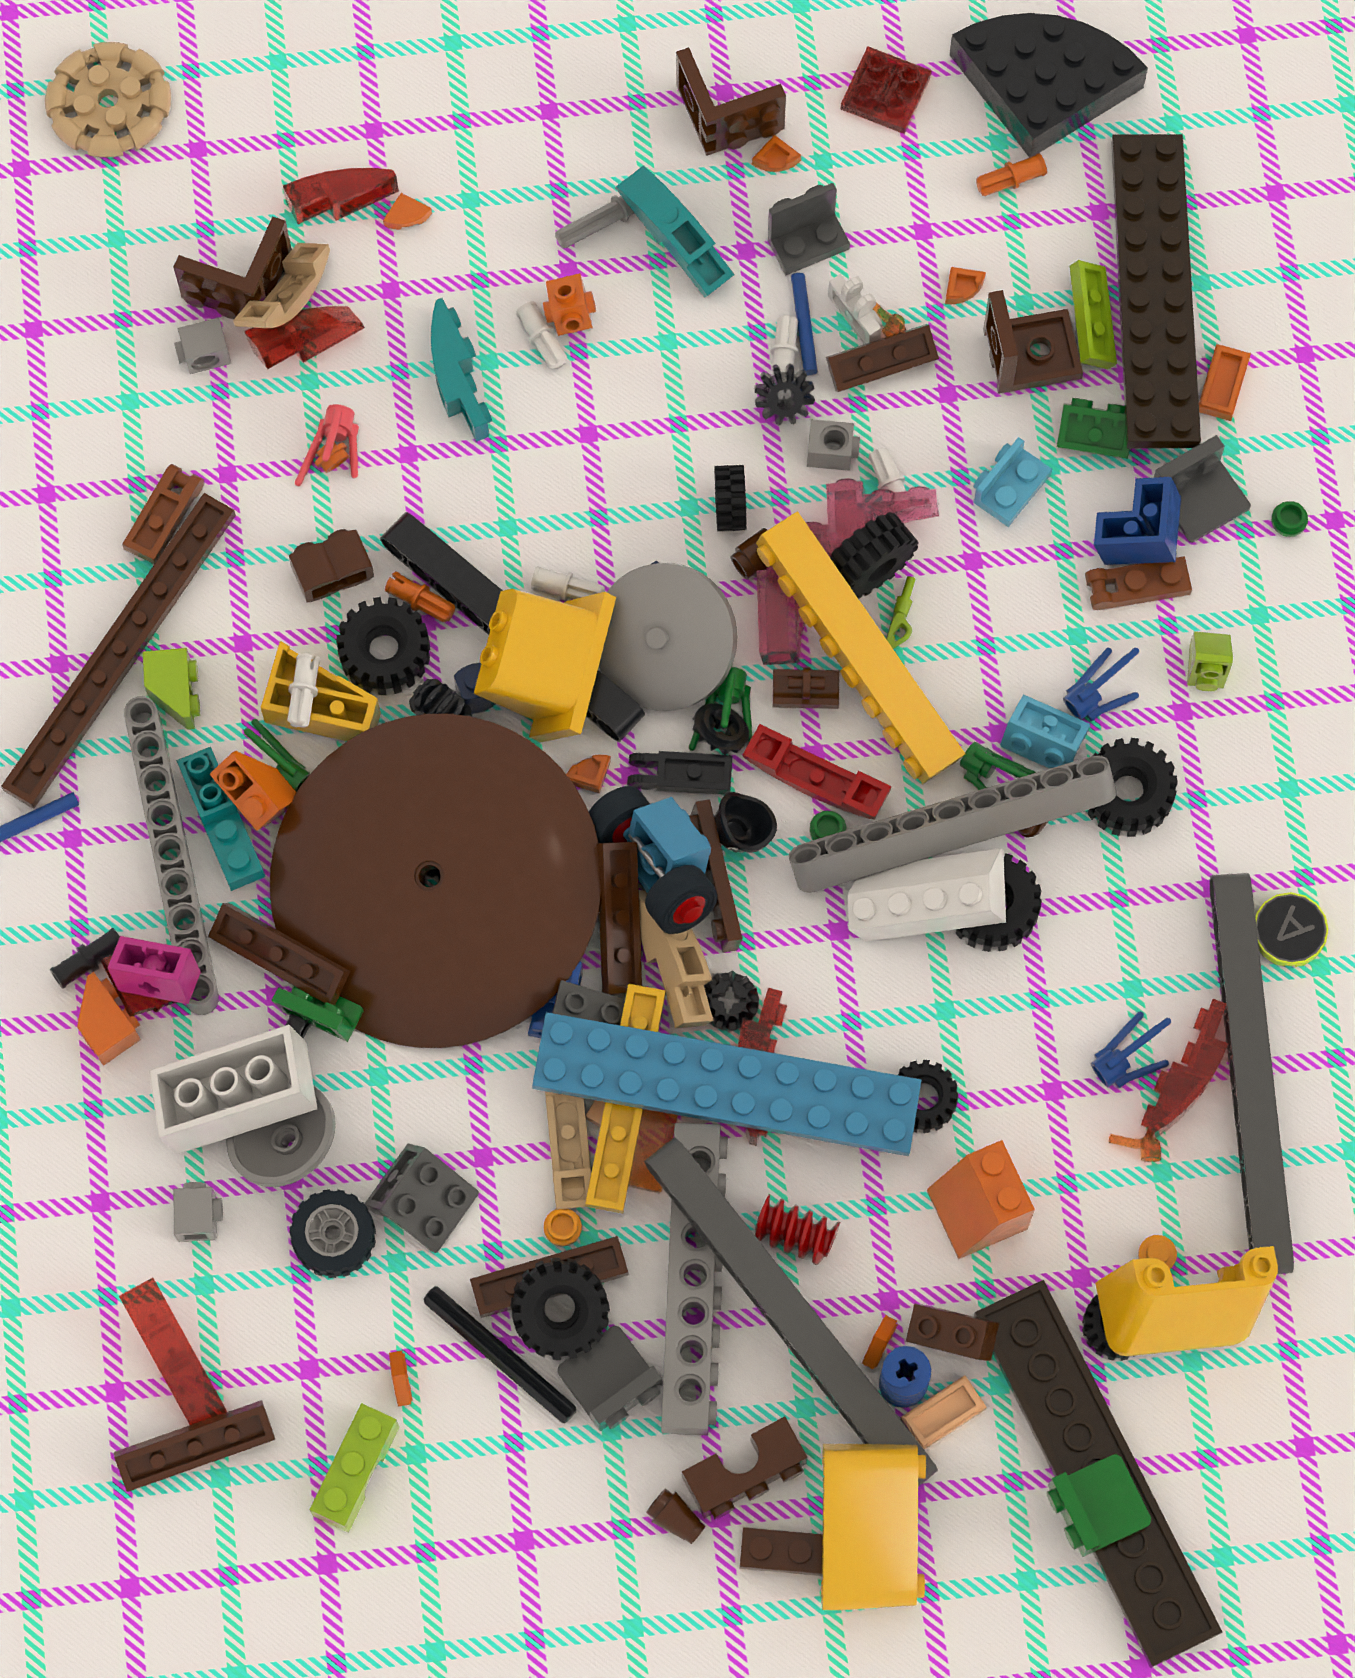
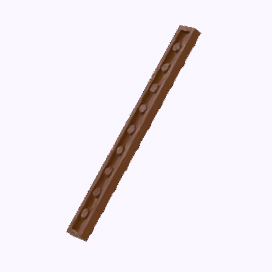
M203 493L1 785L4 792L33 809L36 807L235 518L234 509Z

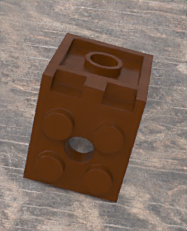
M688 47L676 52V86L706 156L728 148L732 150L741 148L748 141L760 137L770 138L778 134L780 130L785 129L786 94L781 84L714 106L690 48Z
M272 216L246 277L178 255L173 268L181 297L185 302L194 307L202 308L206 306L215 309L219 314L229 319H235L249 301H264L281 280L285 271L282 261L292 250L286 221Z
M1003 290L989 292L983 332L984 336L988 338L990 347L989 357L992 368H995L998 394L1082 379L1083 369L1068 309L1010 319ZM1042 343L1049 348L1050 353L1046 356L1038 357L1031 352L1030 347L1034 344Z

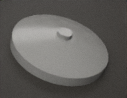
M657 563L642 566L619 578L607 591V593L616 597L599 663L602 674L634 699L641 707L651 710L671 711L695 705L709 697L719 688L729 674L737 649L738 636L735 616L721 589L703 573L691 567L675 563Z

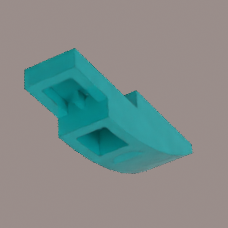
M644 165L615 187L658 244L663 243L704 298L735 275L713 247L716 243L680 200Z
M439 298L435 301L431 324V352L437 387L448 418L462 412L475 441L478 442L489 437L488 423L492 422V418L484 402L478 404L474 395L477 392V387L470 373L473 372L472 358L476 357V353L469 337L462 338L458 330L461 327V322L454 307L448 309L443 298Z
M211 746L176 760L230 890L233 891L266 877L237 807L210 776V773L218 766Z

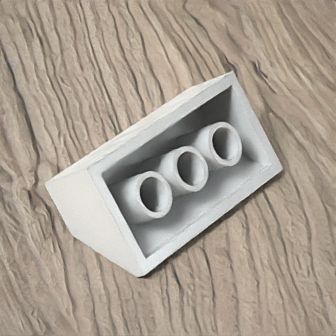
M999 848L923 859L856 879L848 893L849 931L865 942L1006 923L1004 853Z

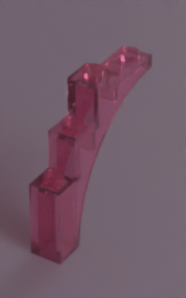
M850 478L839 479L835 483L826 484L828 524L822 525L819 522H806V524L828 556L832 557V552L836 548H840L842 546L841 543L846 538L849 539L854 535L853 532L858 528L862 529L865 527V523L870 520L875 521L877 516L882 514L885 516L889 512L895 513L903 523L939 517L936 489L930 490L927 487L918 486L904 492L879 489L873 491L872 494H866L863 481H856ZM772 566L767 567L766 570H757L759 654L763 665L800 663L801 638L805 623L798 611L800 606L793 596L788 597L782 591L778 584L779 576Z

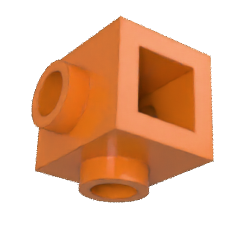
M581 274L546 281L549 301L543 302L544 313L547 323L554 322L558 336L593 328L590 313L596 312V305L592 291L586 292Z

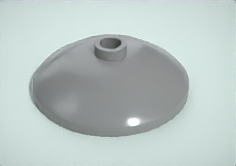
M314 1087L317 1103L316 1110L226 1139L229 1159L240 1175L249 1182L259 1186L280 1187L299 1181L317 1168L332 1145L336 1125L333 1108L320 1090ZM291 1141H294L291 1146L287 1147Z

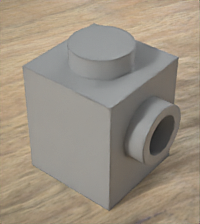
M189 1182L183 1184V1188L173 1189L174 1235L178 1242L217 1240L216 1221H223L222 1198H216L213 1188L206 1187V1183Z

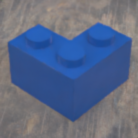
M1172 477L1136 478L1132 511L1097 512L1094 547L1104 565L1176 561L1181 496Z

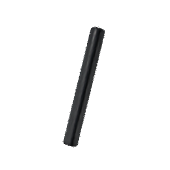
M434 1286L429 1290L423 1299L425 1305L561 1423L565 1424L574 1416L577 1410L576 1406L439 1287Z

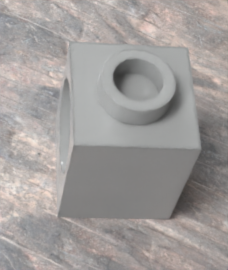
M219 317L177 328L181 341L175 342L174 345L179 364L187 362L190 374L231 364Z
M811 419L807 467L850 471L851 458H858L860 437L853 436L854 423ZM836 441L842 444V447L833 450L825 444Z

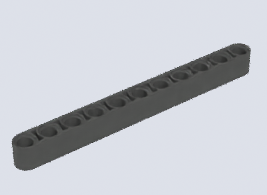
M1249 873L1211 875L1210 900L1249 1250L1274 1246L1278 1264L1277 1274H1288L1294 1271V1256L1251 878Z
M674 1137L644 1160L646 1167L861 1441L864 1444L917 1445L918 1455H926V1478L918 1479V1487L934 1475L938 1469L926 1451L684 1145Z

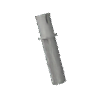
M614 195L611 197V202L556 231L555 237L562 248H567L619 220L622 222L628 221V216L634 214V212L622 196Z

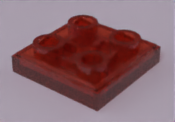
M867 46L844 95L840 109L905 134L930 81L932 70Z

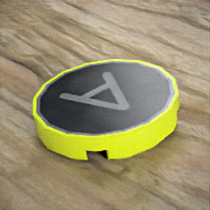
M1292 892L1276 894L1265 901L1255 915L1259 951L1263 957L1275 965L1284 967L1285 965L1304 966L1314 960L1326 944L1329 930L1326 916L1319 905L1305 895Z

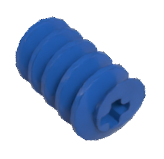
M910 1346L898 1347L888 1353L883 1362L879 1379V1389L887 1403L895 1407L907 1408L916 1405L923 1399L928 1389L932 1370L929 1359L917 1348ZM899 1373H902L904 1377L898 1378ZM911 1376L912 1380L908 1382L907 1377Z

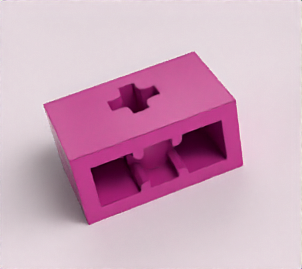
M120 936L108 965V970L118 991L189 1004L201 973L191 949Z

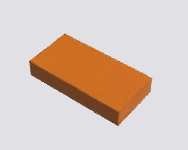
M1216 344L1199 401L1200 413L1228 421L1232 420L1251 353Z

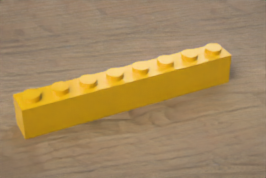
M795 512L761 534L756 542L758 546L757 553L767 567H773L779 576L778 584L782 591L788 597L793 596L800 606L798 611L804 623L810 628L813 626L820 635L821 639H819V642L824 652L830 658L835 657L842 667L840 673L849 687H855L863 698L861 703L864 710L871 718L874 719L876 717L884 728L882 734L886 742L893 749L898 748L904 757L903 764L909 775L913 779L918 778L923 785L959 761L965 755V752L799 512Z

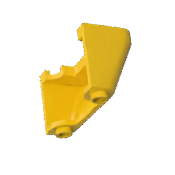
M1274 1246L1251 1249L1241 1257L1238 1264L1220 1268L1217 1270L1218 1283L1174 1287L1169 1267L1157 1258L1133 1259L1101 1278L1095 1284L1109 1347L1120 1356H1137L1232 1346L1244 1341L1250 1336L1278 1273Z
M823 1444L822 1610L916 1606L917 1598H924L925 1575L917 1574L918 1479L926 1478V1455H918L917 1445Z

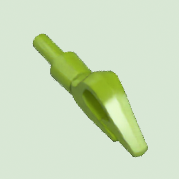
M907 576L902 594L897 596L894 614L886 637L893 649L909 639L912 634V627L906 620L913 602L910 596L916 580L911 576ZM900 628L904 629L905 634L903 637L895 641L894 635Z

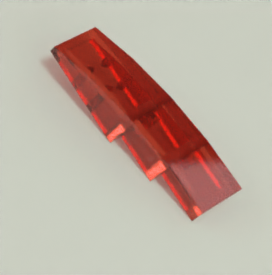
M152 1277L120 1295L119 1298L189 1425L226 1413L227 1410L155 1279Z

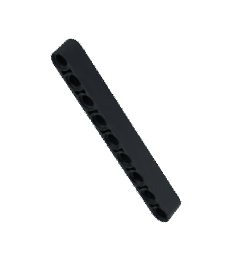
M405 512L380 537L384 547L489 635V622L496 610L500 591L503 590L413 515ZM598 670L586 717L612 739L620 742L645 716V712L634 699Z

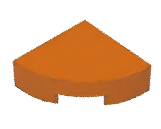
M774 135L752 158V165L764 171L780 172L797 165L801 161V154Z
M400 193L383 219V224L385 227L396 230L402 229L401 227L420 225L431 216L432 209Z
M951 267L945 304H959L973 298L982 288L986 272Z
M593 755L573 765L566 775L576 787L600 793L611 762V756Z
M885 1315L873 1336L861 1364L873 1370L875 1367L877 1368L886 1346L898 1326L896 1324L897 1320Z
M402 1350L389 1353L391 1375L398 1407L410 1405L413 1399L407 1374L405 1353Z

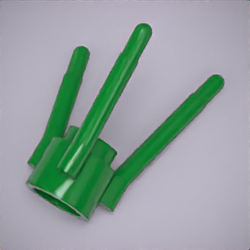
M731 667L723 683L707 697L705 704L714 703L718 696V700L723 702L721 727L726 728L730 717L731 705L739 703L741 699L743 719L748 726V742H750L752 738L749 700L751 687L745 685L747 673L742 669ZM693 733L688 747L690 751L696 749L700 734Z
M253 719L251 721L252 725L272 747L249 728L244 729V734L278 764L276 768L297 792L310 775V772L305 769V766L295 760L257 719Z
M973 742L960 761V767L967 770L964 779L972 783L978 790L987 788L980 780V777L988 779L996 767L1018 778L1036 773L1021 764L996 754L977 742Z

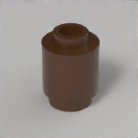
M762 528L735 548L736 552L730 556L734 567L746 580L752 576L758 577L770 568L760 559L756 544L761 534L767 531L766 528Z

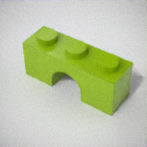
M363 1403L360 1404L309 1509L313 1517L349 1533L366 1498L365 1491L368 1482L378 1463L384 1461L400 1428L397 1419Z

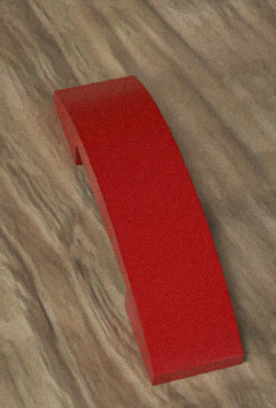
M761 724L758 725L742 754L743 758L788 786L835 808L873 820L876 819L892 789V786L861 771L854 774L793 745L791 738Z

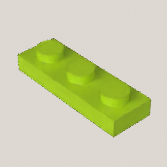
M1077 260L1069 265L1080 362L1110 369L1117 364L1106 267Z

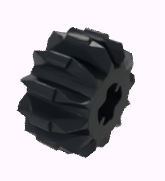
M789 363L786 366L785 372H781L780 367L775 364L773 365L774 375L771 376L766 372H762L760 376L764 384H756L754 386L755 393L759 395L755 399V405L757 408H764L762 412L763 418L768 419L775 415V423L781 425L784 417H788L789 422L794 425L796 423L795 414L798 413L801 416L807 417L809 413L805 405H812L815 402L814 396L810 394L814 390V384L812 381H805L807 377L805 370L802 369L794 374V366ZM787 389L790 390L791 397L785 399L783 395V398L779 399V391L784 390V393H786Z
M427 679L422 685L420 684L409 700L411 711L416 715L456 714L472 717L471 708L465 703V700L456 691L449 688L447 684H442L438 679Z

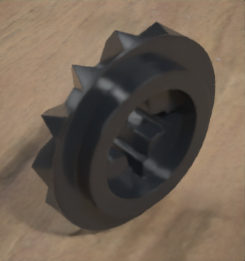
M709 703L701 706L692 718L694 720L692 730L700 734L699 742H707L710 745L711 751L718 748L724 755L730 751L738 753L749 739V730L744 719L731 709L728 726L726 727L728 729L725 733L722 731L716 732L714 728L725 729L721 727L723 705Z
M733 970L728 973H716L712 980L704 985L714 1020L709 1024L721 1030L731 1031L743 1028L753 1020L758 1011L759 996L757 988L747 976L737 974ZM729 987H732L734 998L740 999V1002L733 1003L729 1014H726L724 1002L718 1001L717 998L725 997L726 991L729 990Z

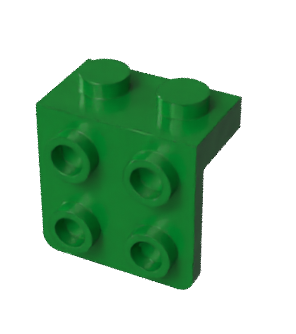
M1117 1454L1104 1458L1070 1475L1064 1472L1053 1477L1048 1484L1050 1489L1046 1492L1048 1500L1056 1514L1061 1512L1067 1524V1527L1064 1528L1065 1535L1074 1550L1078 1548L1082 1557L1145 1529L1151 1523V1516L1121 1456Z

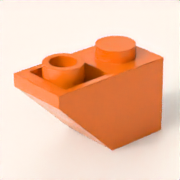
M238 751L232 752L210 773V776L256 831L279 818L287 810L297 793L277 768Z
M93 971L87 976L77 1028L104 1066L141 1040L135 1030L140 1026V1023L128 1007L124 1010L119 1008L114 1001L119 997V994L107 978L100 981Z

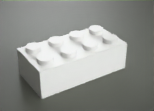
M290 1025L149 1070L158 1137L176 1154L317 1109L307 1043Z

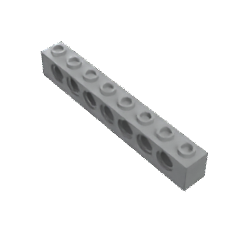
M675 1123L674 1137L684 1145L694 1159L704 1158L710 1163L711 1166L705 1173L725 1197L726 1174L719 1173V1159H727L728 1136H720L721 1124ZM672 1200L661 1432L662 1434L708 1435V1425H716L717 1401L709 1400L710 1386H718L719 1363H711L712 1348H719L720 1325L713 1324V1309L721 1310L722 1287L714 1286L715 1272H722L723 1264L707 1244L701 1248H692L687 1244L686 1238L691 1233L697 1231ZM691 1270H699L704 1273L706 1280L699 1286H691L686 1283L684 1277ZM698 1308L704 1313L705 1317L700 1323L692 1325L687 1323L682 1316L687 1309ZM688 1346H696L701 1349L703 1356L698 1362H686L681 1357L683 1349ZM687 1384H694L700 1388L701 1396L692 1402L685 1401L679 1395L680 1389Z

